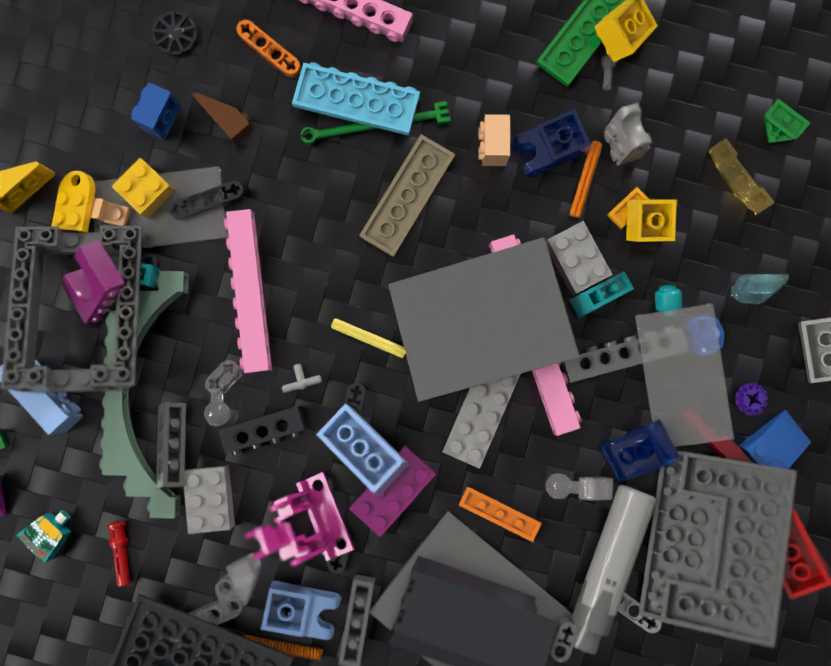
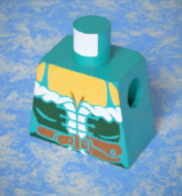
M61 510L56 516L52 513L44 514L17 534L16 537L43 563H46L56 556L70 535L71 531L65 526V523L71 517L64 510Z

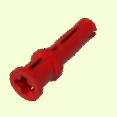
M126 521L107 524L111 539L109 546L113 548L117 586H125L131 583L126 554L128 542L124 529Z

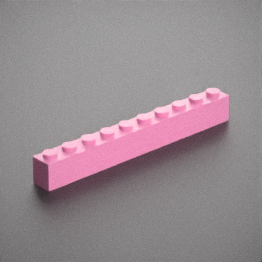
M513 234L492 241L489 246L493 253L520 245L521 243ZM561 362L532 370L553 434L556 436L579 429V423H581L578 411H574L572 405L575 403L571 391L568 392L566 384H568L566 374L564 372L561 373L559 367Z

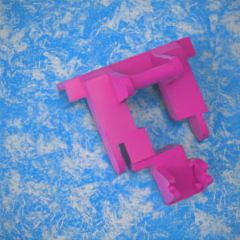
M325 472L296 483L299 490L298 493L274 502V506L269 509L271 512L278 511L280 517L274 519L278 527L271 529L270 525H267L245 535L246 539L255 536V538L259 537L263 547L260 549L261 553L253 556L254 560L279 550L282 560L295 555L296 558L290 562L291 566L322 552L326 561L355 549ZM317 479L323 482V489L321 491H317L314 488V482ZM307 510L316 535L307 539L305 535L295 538L290 523H286L285 519ZM339 537L346 540V547L344 549L338 548L336 544Z

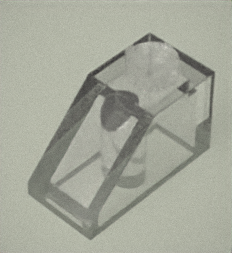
M253 553L230 563L226 567L243 606L251 600L261 572V563L259 559L254 560Z

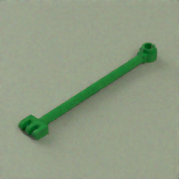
M448 102L434 103L433 111L415 113L413 122L436 118L437 125L450 123V117L442 118V116L450 114L449 109L441 110V108L448 107ZM361 123L323 130H314L311 127H306L301 131V139L305 144L312 145L320 138L371 130L377 127ZM312 135L313 138L311 140H307L306 136Z

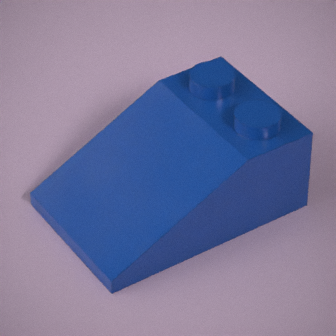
M783 410L738 447L753 464L789 469L811 441L789 413Z

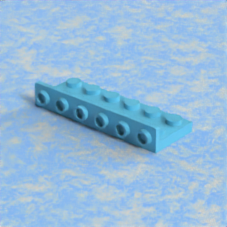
M303 63L292 105L293 107L409 135L417 103H419L420 91L413 87H399L393 82H379L373 77H359L358 74L353 72L343 73L332 67L329 69L323 68L316 63Z

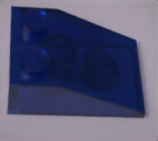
M660 419L642 425L600 446L619 482L667 466L679 457Z

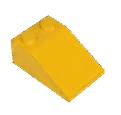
M626 0L606 15L594 28L598 37L603 42L608 55L615 62L633 54L654 31L657 24L644 0Z
M37 161L0 171V209L12 213L56 174Z

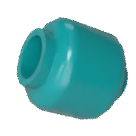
M675 285L659 287V290L655 292L656 310L663 312L664 316L676 315V311L683 307L681 290L677 289Z

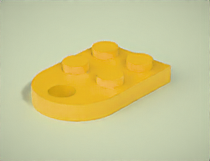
M72 171L63 178L58 190L51 227L58 226L61 230L88 233L95 196V183L90 175L81 171Z

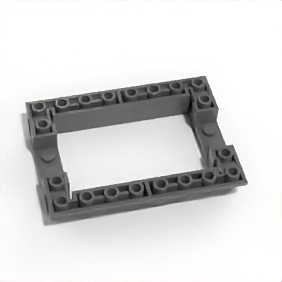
M58 226L16 227L1 389L27 393L120 391L135 386L142 226H100V232L63 233ZM99 240L107 254H119L118 272L125 282L120 290L121 293L117 295L113 365L115 367L91 365V369L52 370L48 366H35L44 255L76 254L79 246Z

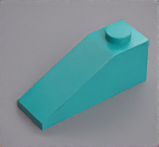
M622 272L569 301L580 318L634 288L626 273Z

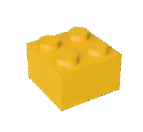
M141 158L111 186L140 215L147 219L176 191Z
M628 200L626 241H675L677 200Z

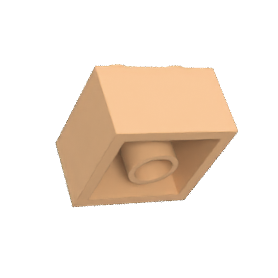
M485 115L484 122H480L479 140H482V142H480L479 160H482V166H506L510 157V115Z

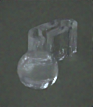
M225 360L206 379L205 387L211 393V403L205 407L204 417L212 426H222L229 419L230 410L227 404L223 402V394L227 392L243 373L238 362ZM230 366H232V370L234 371L232 374L230 373ZM216 381H219V388H215L217 386L215 384Z
M554 473L546 480V491L555 499H564L570 493L578 494V498L583 500L613 499V478L579 477V481H570L566 475Z

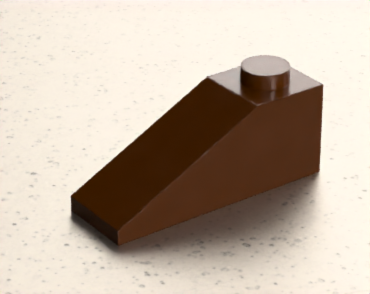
M197 92L192 94L234 144H237L253 130L250 125L252 120L245 112L241 114L237 108Z

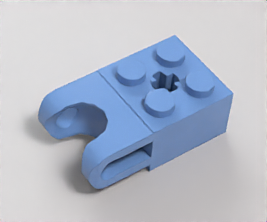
M272 580L261 629L299 637L308 636L330 640L334 636V627L331 623L322 620L319 613L324 609L338 608L342 598L338 593Z

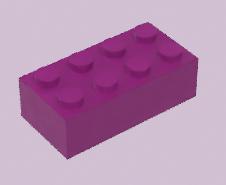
M406 445L398 453L409 465L381 495L373 493L367 487L350 507V510L380 537L436 475L435 471Z

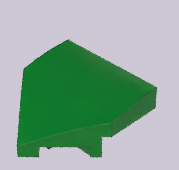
M779 99L773 103L764 115L768 143L796 140L810 124L809 121Z

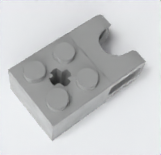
M638 103L619 109L605 128L604 137L606 142L610 143L612 149L610 151L613 161H616L617 166L640 159L650 149L652 144L649 133L646 134L642 126V113Z

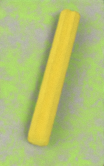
M337 318L332 322L331 328L398 357H405L406 352L403 346Z

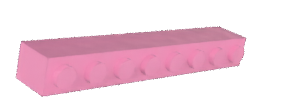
M251 209L226 212L227 218H224V225L229 233V238H226L228 250L231 251V258L228 259L230 270H233L231 287L235 290L236 295L233 298V306L235 310L237 309L238 317L235 318L237 330L239 329L240 337H238L237 342L239 350L242 349L240 367L242 370L244 369V373L271 371L272 365L254 213Z

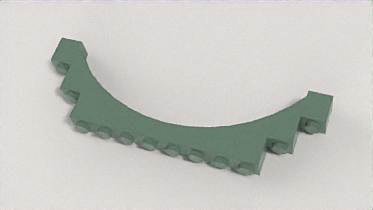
M159 271V276L156 279V286L159 290L140 291L137 351L147 331L157 317L182 294H188V273L184 271ZM109 311V315L106 317V326L108 327V336L105 338L107 356H105L104 365L106 367H115L113 365L116 311ZM129 388L120 391H105L102 401L105 413L101 422L104 429V437L101 439L103 458L100 460L102 475L127 476L123 485L126 496L151 497L147 505L150 518H176L180 516L181 495H175L169 488H156L157 476L144 459L137 444L129 413Z

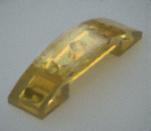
M727 138L709 149L717 169L728 186L751 211L757 215L775 203L763 186L760 188L757 186L736 158L738 153Z

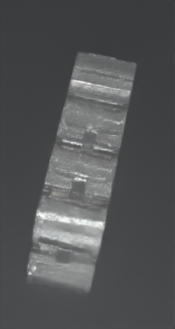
M231 574L224 575L215 587L219 600L193 610L188 614L215 625L237 617L246 604L237 578ZM228 582L231 585V590H226L222 583ZM230 602L238 603L239 609L232 608ZM211 610H217L220 617L213 616ZM174 637L172 639H168L171 642L180 641L179 639H175Z

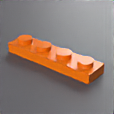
M468 486L458 504L531 542L534 541L542 524Z

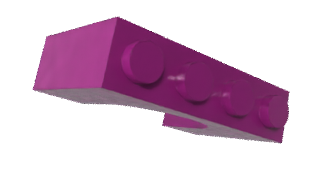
M97 240L79 246L74 257L82 269L66 274L60 283L85 324L90 322L97 323L103 320L104 315L110 310L109 307L115 302L116 296L121 293L120 290L125 284L102 244Z

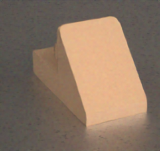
M94 198L90 219L116 226H126L131 209L110 203L104 199Z

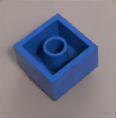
M148 82L147 86L141 91V99L138 105L132 110L131 119L143 131L165 140L182 105L171 92Z

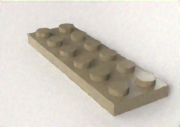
M421 134L359 237L394 257L453 161L455 154Z

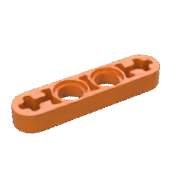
M243 20L238 23L237 33L244 42L286 76L296 77L299 75L301 67L299 61L249 20ZM243 28H245V29H248V28H249L250 32H251L254 36L251 37V35L248 34L247 32L244 33V32H243ZM258 39H266V45L258 47L256 45ZM273 51H280L282 56L279 59L271 58ZM285 59L290 65L294 64L296 69L289 70L287 64L284 63Z

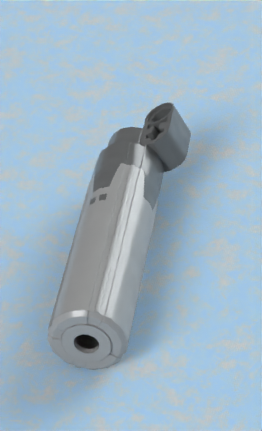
M618 486L571 620L565 617L557 620L558 626L550 649V654L555 661L561 663L567 661L573 646L590 654H596L602 635L609 636L657 501L655 497L627 486ZM569 627V628H570L569 631L566 630L565 633L562 631L563 628H564V629H567V628ZM563 646L564 649L561 653H554L556 647Z

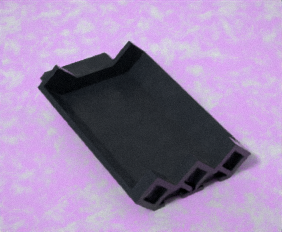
M418 555L411 569L409 583L402 596L399 613L392 626L388 644L450 666H546L558 621L537 614L538 607L535 606V596Z

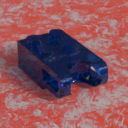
M575 109L538 124L537 127L513 137L510 142L516 151L529 149L534 152L535 158L526 163L523 169L524 175L528 178L589 153L591 148L590 140ZM560 137H563L564 139L567 138V140H566V141L560 140Z

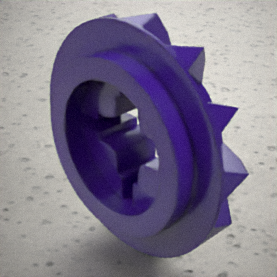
M747 383L736 392L735 402L742 413L753 416L761 414L763 410L767 409L766 406L769 399L767 398V391L761 385ZM746 395H756L755 399L758 403L750 404V399Z

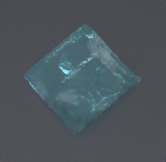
M745 274L737 278L736 284L732 287V296L741 303H763L788 281V274Z

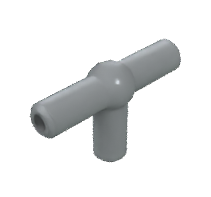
M296 364L293 367L297 381L283 385L282 390L284 393L298 389L304 390L308 386L321 383L322 377L317 375L305 379L301 364Z

